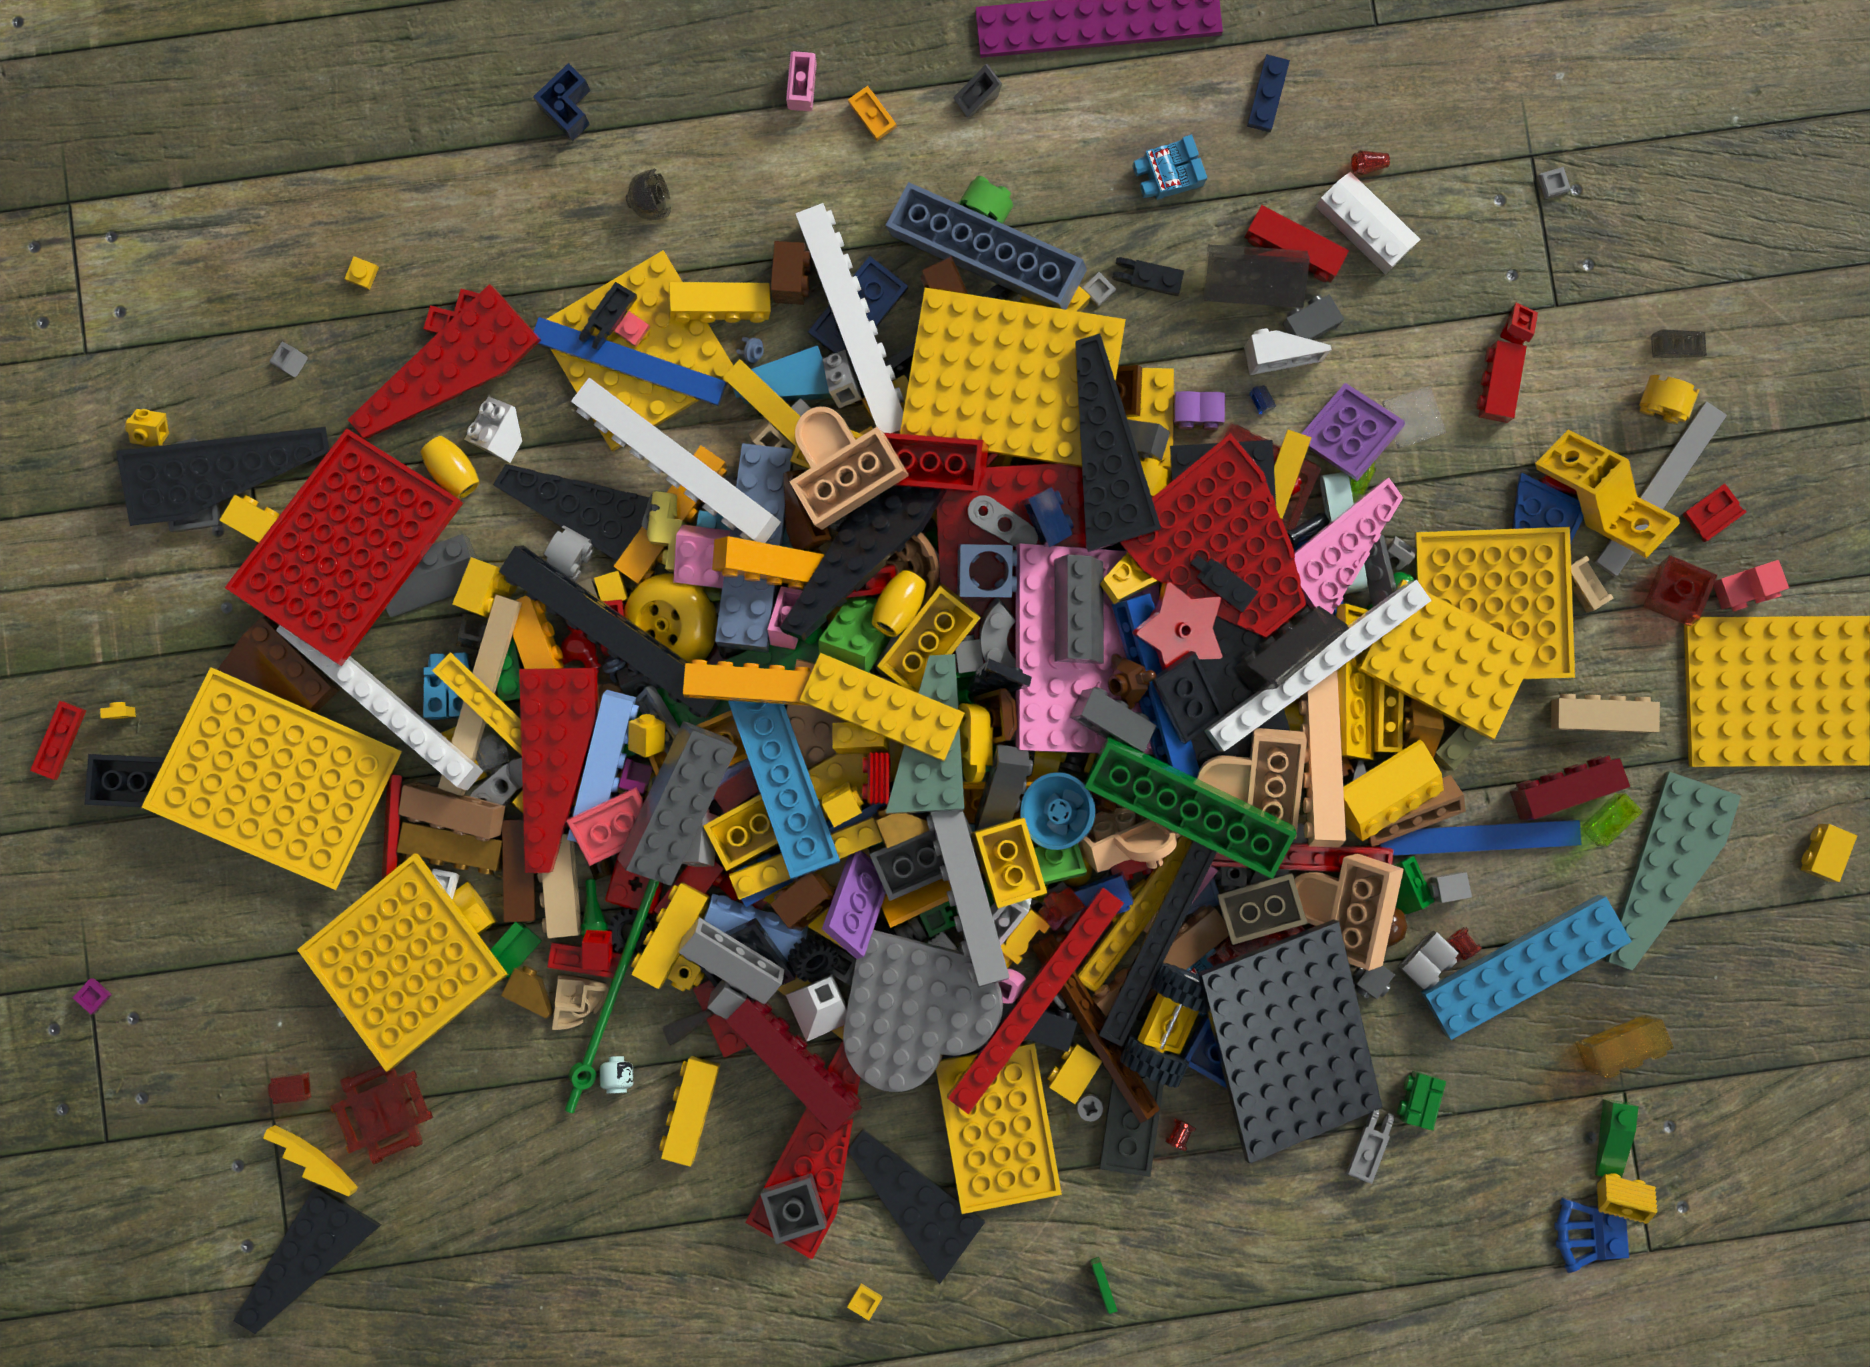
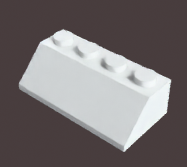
M1351 172L1338 180L1321 197L1316 205V208L1385 275L1421 240Z

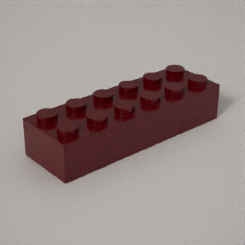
M752 998L746 999L726 1022L832 1134L841 1130L862 1109V1106L859 1104L861 1101L853 1091L847 1092L843 1088L841 1078L833 1071L829 1073L823 1067L825 1065L823 1059L816 1053L812 1055L806 1049L808 1044L799 1035L794 1036L788 1030L790 1025L782 1017L777 1018L771 1012L773 1007L768 1002L763 1004Z

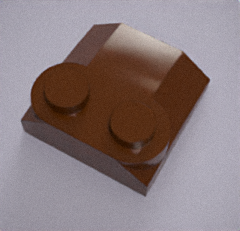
M998 689L974 696L973 703L984 707L990 714L991 727H993V746L1003 745L1011 740L1018 725L1015 700L1006 689Z

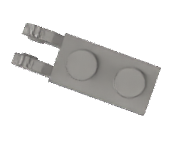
M1379 1109L1369 1113L1366 1126L1364 1125L1346 1172L1348 1175L1370 1184L1373 1183L1389 1141V1132L1394 1121V1115L1388 1113L1383 1120L1381 1132L1375 1130L1374 1127L1379 1117Z

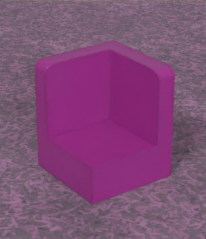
M626 758L619 789L628 791L637 787L640 795L646 796L653 768Z

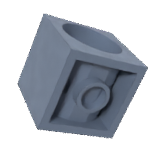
M958 544L957 595L959 597H1012V592L1017 590V577L1012 576V566H1017V550H1013V545ZM985 551L996 553L995 557L1000 563L1003 562L1005 567L1003 579H999L994 584L995 587L991 589H979V584L973 578L970 579L969 576L970 563H974L980 557L978 554Z

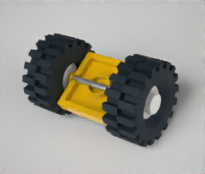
M1162 963L1152 985V988L1158 992L1140 1035H1130L1120 1061L1125 1066L1130 1067L1131 1070L1148 1077L1152 1081L1177 1088L1189 1065L1187 1059L1180 1055L1198 1013L1208 1014L1197 974L1169 963Z

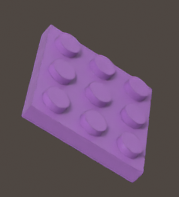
M1344 383L1301 434L1312 437L1308 449L1358 481L1405 426V421L1347 383Z

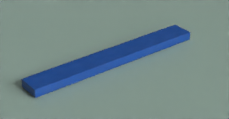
M541 317L538 318L534 332L541 339L538 343L539 345L719 406L727 384L726 381L607 340L599 350H596L592 347L596 336L591 335L586 342H582L579 339L581 331Z
M1580 820L1423 828L1381 843L1379 847L1394 849L1393 855L1577 846L1582 845Z

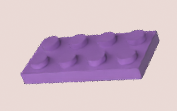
M862 850L848 855L822 930L856 959L862 958L865 955L886 894L872 859Z

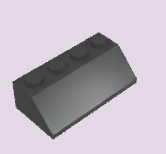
M461 534L433 544L385 609L389 616L393 618L456 595L470 558L476 559L470 538Z
M1069 554L1054 559L1055 662L1104 664L1103 588L1100 585L1103 580V561L1092 556Z

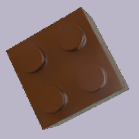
M774 241L771 292L774 302L804 305V298L809 297L810 283L808 282V276H806V273H811L810 251H806L805 243Z
M814 872L795 878V884L788 890L787 888L780 890L774 896L775 900L770 904L789 929L802 931L831 905L835 894L834 890L822 875Z

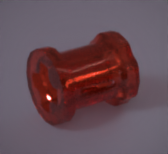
M1467 927L1457 930L1448 938V941L1454 943L1460 951L1463 960L1471 958L1482 948L1468 934L1469 930Z
M1175 1118V1127L1170 1138H1166L1165 1142L1186 1152V1144L1191 1133L1195 1132L1196 1128L1185 1121Z

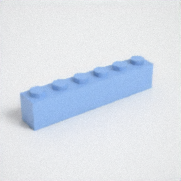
M606 690L603 693L573 816L611 799L613 792H618L621 778H618L617 774L619 768L623 769L627 754H624L623 750L625 744H628L629 721L637 717L639 706L635 705L637 697ZM570 829L567 840L577 842Z

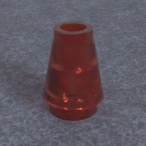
M1359 150L1351 157L1352 171L1359 175L1388 168L1390 165L1388 153Z

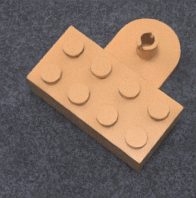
M827 407L812 408L805 412L797 422L795 429L796 442L811 468L791 480L790 484L814 525L822 530L909 476L884 432L878 427L855 439L841 415Z
M1256 728L1252 731L1250 758L1236 756L1213 757L1201 766L1197 779L1294 825L1297 832L1307 744L1305 732Z
M1122 807L1116 808L1114 814L1105 812L1095 814L1090 832L1078 845L1082 857L1098 873L1131 859L1146 862L1147 867L1153 869L1157 868L1156 861L1159 866L1163 864L1162 858L1169 855L1175 849L1176 839L1181 834Z
M1354 854L1343 858L1339 879L1320 872H1308L1297 876L1294 881L1307 923L1318 926L1333 919L1339 921L1349 964L1368 971L1383 966L1403 868L1360 854Z

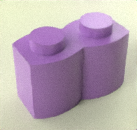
M1191 391L1174 393L1173 425H1179V429L1190 430L1195 425L1203 426L1204 430H1217L1218 426L1224 424L1225 393Z

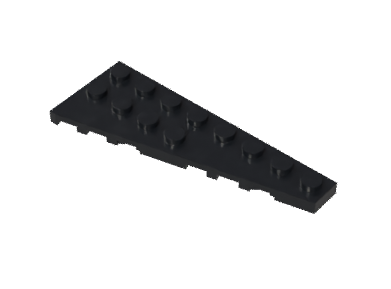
M1100 333L1075 341L1085 532L1088 552L1161 530Z

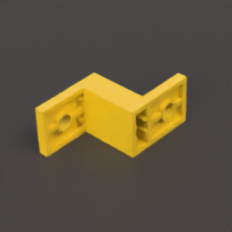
M1569 429L1535 463L1537 470L1577 491L1585 525L1588 528L1645 558L1680 524L1679 517L1637 497L1629 459ZM1578 457L1574 462H1566L1568 458ZM1638 525H1648L1644 530L1635 529Z

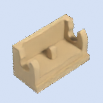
M1584 556L1571 564L1572 590L1588 613L1612 600L1613 596L1607 593L1589 565V558Z

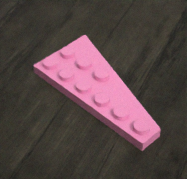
M1390 478L1381 481L1294 552L1305 601L1323 626L1329 624L1332 619L1331 615L1343 600L1344 593L1352 585L1370 555L1369 551L1373 544L1378 541L1382 529L1390 521L1403 499Z

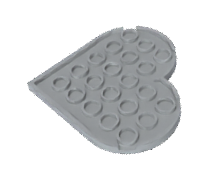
M873 930L864 957L856 959L843 1033L844 1049L849 1063L865 1082L884 1091L902 1092L921 1085L935 1072L943 1054L962 1055L972 1052L986 1043L995 1033L1003 1010L1002 993L998 982L979 988L977 982L972 983L968 968L972 967L970 957H964L961 951Z

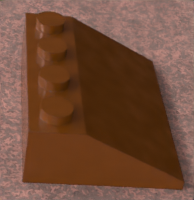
M261 617L242 635L217 670L317 713L340 689L310 659L276 631L278 626L271 619Z

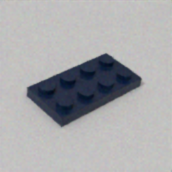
M869 256L854 276H857L861 290L857 291L860 299L865 298L870 312L866 313L868 321L873 320L877 328L908 290V285ZM829 305L810 328L808 334L833 354L843 350L847 352Z

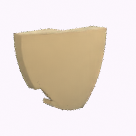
M558 975L552 1030L578 1026L583 1023V1018L592 1011L596 1014L605 1001L609 985L585 978Z

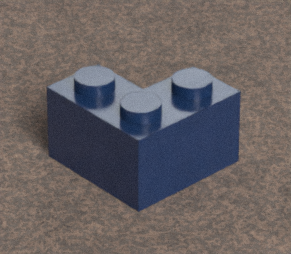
M568 63L533 98L538 107L572 141L590 125L586 115L576 104L591 90L586 80Z

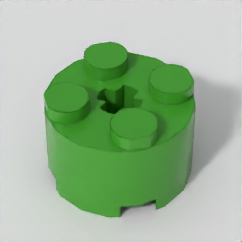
M976 176L975 180L971 181L958 203L1002 224L1013 208L1012 200L1009 198L1011 192L1003 186H994L983 176Z

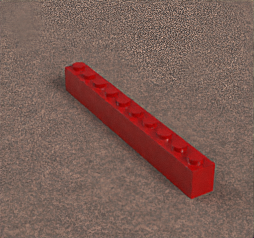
M1100 887L998 1025L995 1033L984 1044L947 1094V1099L969 1115L1124 903L1105 888Z

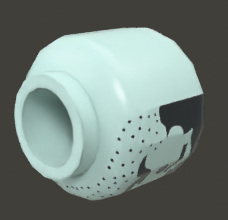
M624 1056L609 1057V1062L600 1065V1087L606 1089L607 1094L627 1093V1089L633 1086V1064L624 1061Z

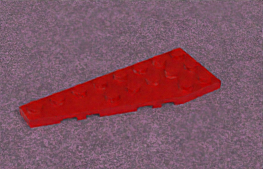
M489 284L347 420L363 438L368 439L392 428L393 425L403 420L415 417L418 413L430 410L454 399L465 391L486 384L485 382L495 377L498 378L505 375L541 339L493 285Z
M597 668L519 669L525 873H550L554 870L562 843L560 841L564 828L567 826L566 821L569 819V811L576 796L584 769L583 764L591 745V737L598 716Z
M842 1040L827 1071L829 1073L833 1071L843 1081L841 1085L847 1092L851 1090L858 1095L860 1076L849 1063ZM806 1108L764 1188L812 1173L827 1220L826 1228L782 1243L813 1259L837 1214L853 1118L841 1130L832 1134ZM760 1194L745 1223L774 1238Z

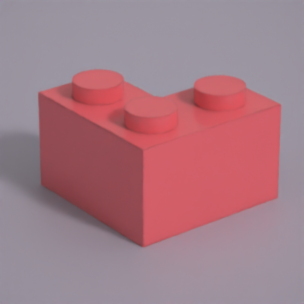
M1779 560L1712 582L1722 610L1731 607L1733 612L1748 607L1746 603L1748 601L1755 600L1756 604L1782 596L1780 591L1789 589Z

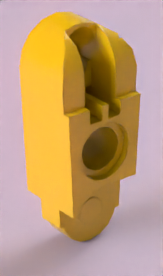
M962 703L958 706V710L965 712L959 726L963 774L967 782L979 783L983 780L986 773V765H992L993 727H991L990 714L984 707L977 704Z

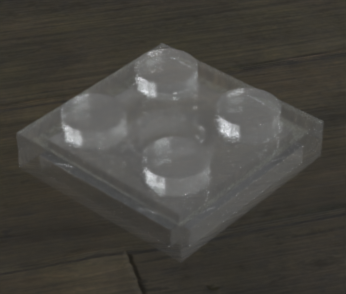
M1431 386L1382 402L1385 409L1405 421V426L1394 438L1397 449L1446 433Z

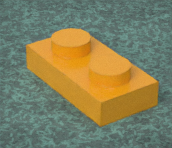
M868 86L848 99L849 105L876 141H879L897 128L895 121Z

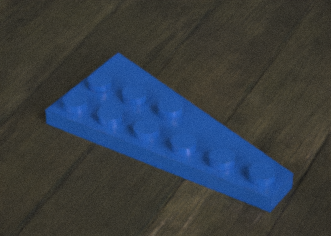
M1520 473L1512 529L1570 527L1571 544L1584 518L1579 500L1524 473Z

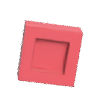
M628 311L615 329V333L637 347L650 329V326Z

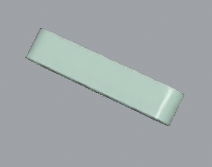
M1344 472L1321 475L1320 477L1324 510L1329 518V524L1354 504L1349 476ZM1365 565L1362 566L1354 582L1347 588L1344 594L1367 591Z

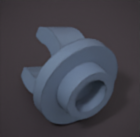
M743 337L742 341L746 343L745 349H737L736 352L748 362H757L764 352L762 341L758 338L749 339Z
M610 656L605 660L602 668L605 673L610 674V679L613 682H617L615 672L627 667L625 665L627 662L621 658L616 659Z

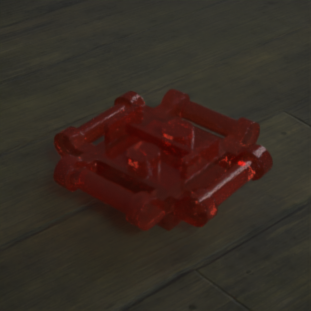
M382 1065L354 1077L347 1076L340 1080L342 1089L348 1098L329 1107L331 1112L336 1114L347 1142L345 1147L348 1154L367 1146L370 1160L375 1165L382 1162L385 1157L411 1146L415 1148L423 1144L417 1125L434 1117L431 1110L428 1111L416 1081L418 1076L415 1070L398 1077L394 1068L386 1072ZM382 1075L387 1077L388 1081L359 1094L356 1091V1086ZM405 1082H406V1084H407V1087H408V1089H409L410 1095H411V1097H412V1100H413L414 1105H415V1107H416V1110H417V1112H418V1116H416V1114H415V1111H414L413 1106H412V1104H411V1101H410V1099H409L408 1093H407L406 1088H405V1086H404V1083H405ZM351 1106L364 1138L357 1141L345 1108ZM403 1130H408L409 1137L379 1149L377 1141Z

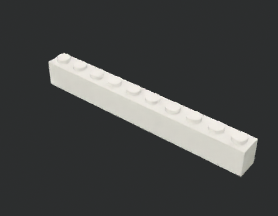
M824 203L795 213L874 423L884 433L900 434L904 412L900 403L904 402L900 388L894 389L891 380L896 378L891 365L886 366L883 358L887 357L882 342L877 344L874 337L878 334L874 321H868L866 313L870 312L865 298L860 299L857 291H860L861 287L857 276L851 277L849 269L853 268L849 255H843L840 248L844 246L840 232L835 233L832 225H835L836 222L832 211H826Z
M591 378L587 379L571 402L579 407L576 410L577 413L587 420L590 417L596 420L594 426L605 434L608 430L614 434L612 439L622 447L627 443L632 447L629 451L641 461L644 457L650 462L647 466L659 475L662 471L668 475L666 480L677 489L680 485L687 489L684 492L685 495L695 502L698 499L702 500L705 503L702 508L714 517L717 513L724 518L721 522L731 530L737 527L743 531L740 534L743 539L766 543L781 523L771 513Z
M1417 580L1407 582L1209 726L1204 732L1218 751H1226L1432 600Z
M282 626L276 629L279 634L456 787L468 790L482 774L483 770L351 656L348 657L341 667Z

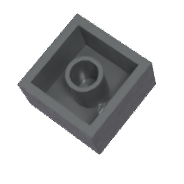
M812 1173L762 1190V1201L776 1244L826 1228L827 1220Z

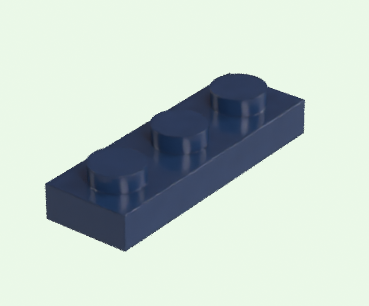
M1266 54L1247 127L1271 132L1290 60Z

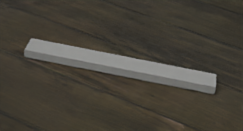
M1707 401L1704 402L1639 498L1663 509L1727 415ZM1638 525L1635 529L1644 530L1648 525ZM1610 539L1594 563L1616 577L1634 551Z

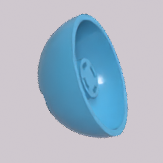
M1056 772L1041 776L1028 787L1021 802L1020 814L1021 818H1025L1030 837L1035 843L1052 850L1067 849L1078 844L1088 835L1095 819V803L1091 792L1084 788L1085 784L1072 775Z

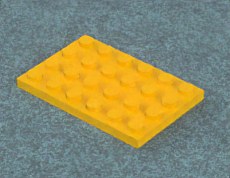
M1404 579L1401 580L1396 590L1405 585L1408 581ZM1426 592L1432 601L1371 644L1358 670L1493 740L1502 725L1536 649Z
M1035 1043L1019 1045L969 1115L947 1099V1094L978 1053L942 1059L936 1069L961 1213L965 1214L1062 1195Z

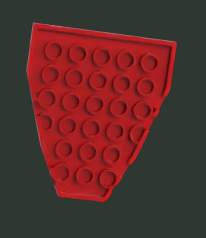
M1231 433L1152 497L1161 526L1160 531L1120 543L1143 572L1161 583L1164 581L1172 583L1190 598L1218 596L1197 578L1200 572L1190 565L1194 557L1198 555L1206 562L1211 558L1218 561L1257 590L1258 593L1243 613L1221 598L1216 616L1266 638L1306 605L1301 588L1300 575L1296 567L1294 549L1282 518H1280L1275 506L1273 495L1271 496L1264 472Z

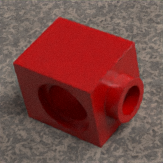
M586 930L582 941V969H589L595 972L608 971L612 960V931Z

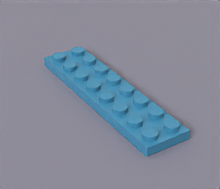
M728 701L791 880L839 863V856L784 704Z

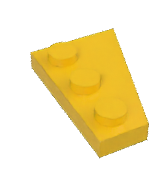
M1126 553L1102 580L1100 585L1111 601L1116 604L1159 583V581L1143 572L1133 558Z

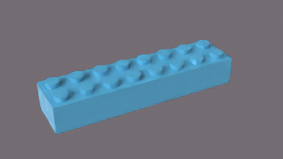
M1596 895L1438 981L1432 988L1429 989L1427 987L1420 992L1445 1036L1452 1040L1632 941L1607 897Z

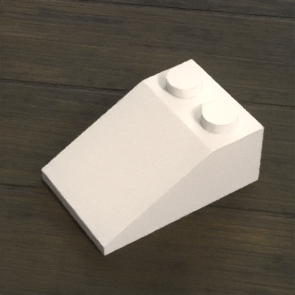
M1260 329L1253 332L1254 335H1251L1244 346L1250 375L1322 362L1332 350L1331 345L1277 330L1269 332L1268 329Z

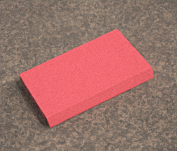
M637 787L567 819L566 822L589 866L621 852L644 804Z

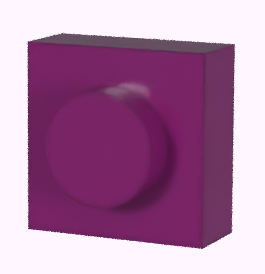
M91 978L75 994L73 999L92 1015L104 1005L112 994L96 979Z

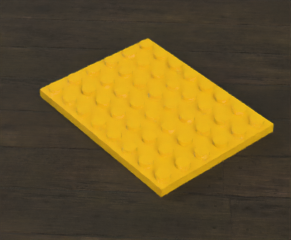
M925 288L900 434L984 440L988 445L989 453L1082 467L1075 341L1100 333L1116 381L1126 319Z
M1870 616L1684 618L1689 767L1870 766Z
M210 667L142 808L337 890L402 751Z

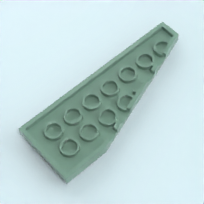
M1670 771L1665 773L1619 917L1632 942L1608 954L1605 962L1629 970L1635 968L1725 846L1741 796Z

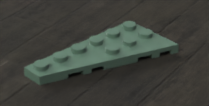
M955 654L929 656L919 694L958 710ZM959 729L945 762L904 745L886 814L964 810Z

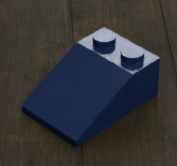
M1051 487L1022 500L1041 545L1051 547L1073 535L1071 529L1074 528L1069 514L1064 515L1061 505L1064 502L1058 490L1054 491Z

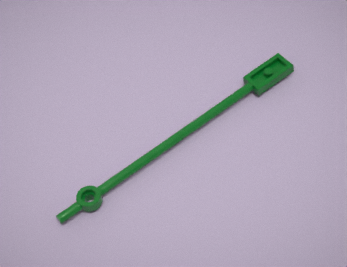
M649 879L583 1061L576 1063L569 1071V1081L573 1084V1088L564 1109L568 1113L575 1112L582 1090L591 1087L596 1080V1072L592 1067V1063L659 881ZM581 1071H584L582 1076L577 1077Z

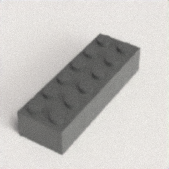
M682 722L618 856V861L626 871L672 885L737 750V747L728 738L688 722Z

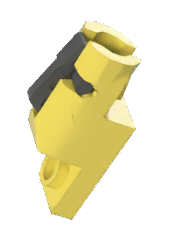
M653 491L641 525L647 530V536L651 544L668 546V550L663 552L662 563L666 565V570L674 572L676 534L680 527L686 525L683 520L674 519L677 517L678 496L671 493Z

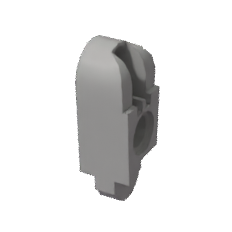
M978 496L969 503L967 515L969 520L976 526L1015 547L1017 544L1036 545L1038 535L1035 528L993 498ZM981 506H985L988 509V513L985 516H981L978 512ZM1002 517H1006L1011 521V528L1006 532H1002L998 528V520Z
M522 757L514 758L511 762L505 764L475 789L470 796L478 799L485 798L489 802L506 807L523 790ZM503 780L507 782L508 790L504 788Z

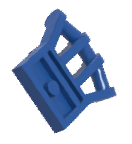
M1561 1197L1560 1204L1562 1206L1554 1226L1555 1230L1558 1231L1556 1248L1560 1250L1566 1263L1564 1266L1567 1273L1575 1272L1582 1266L1595 1260L1629 1258L1627 1222L1624 1217L1609 1215V1213L1605 1214L1598 1211V1206H1587ZM1572 1209L1590 1214V1220L1568 1221ZM1591 1228V1238L1569 1239L1568 1230ZM1592 1246L1591 1252L1576 1259L1570 1250L1572 1247Z

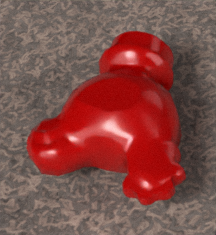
M567 625V629L571 631V634L563 640L560 647L563 654L561 659L563 666L573 660L582 661L585 668H597L598 674L601 664L598 663L595 643L588 640L586 633L582 630H575Z

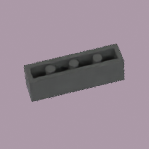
M997 745L974 818L975 831L1014 820V812L1018 813L1020 808V794H1024L1026 790V776H1030L1032 772L1033 761L1029 760L1028 750Z

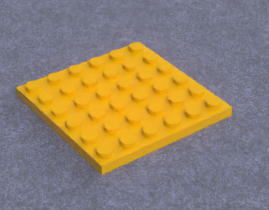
M664 250L547 318L549 321L582 332L588 323V318L613 284L617 282L637 294L636 301L628 311L646 322L650 329L637 347L616 334L615 330L607 337V341L726 381L723 377L733 367L732 362L708 323L701 322L700 320H690L689 322L681 323L675 321V319H669V283L683 281ZM595 328L592 335L597 337L600 330ZM551 349L577 393L587 379L591 378L655 427L699 401L696 398ZM599 429L612 452L622 447L612 439L614 434L608 430L605 434Z
M1570 527L1415 533L1416 580L1426 592L1536 649L1523 679L1575 678Z
M413 854L297 949L386 1072L392 1070L508 975L418 854Z

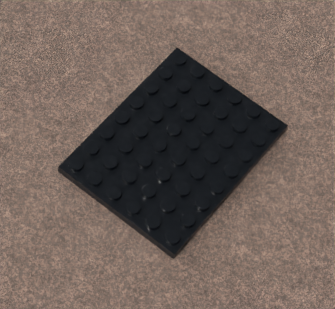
M1333 919L1198 972L1244 1158L1249 1164L1369 1114L1374 1110L1383 1108L1339 921Z

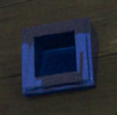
M1265 385L1256 386L1251 390L1249 395L1259 414L1262 415L1276 407Z

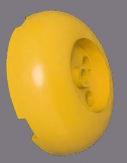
M665 573L646 579L629 596L624 608V617L649 635H651L653 630L656 640L687 662L692 663V660H705L715 643L718 624L717 614L713 602H710L702 586L674 582V573ZM655 605H656V606L658 607V609H659L657 615H656L657 611H656V609H655V607H654ZM672 634H675L678 638L676 643H671L670 641Z

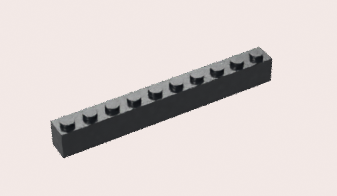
M524 545L514 546L499 570L505 576V581L526 590V596L535 601L540 600L546 605L545 609L547 611L564 617L566 619L565 623L568 626L585 632L588 640L597 645L599 643L607 648L606 652L616 659L621 658L628 663L627 667L630 670L647 676L648 682L657 688H664L669 692L668 696L671 699L688 705L690 707L689 711L695 716L706 718L713 714L721 700L685 698L683 695L685 663L689 662Z

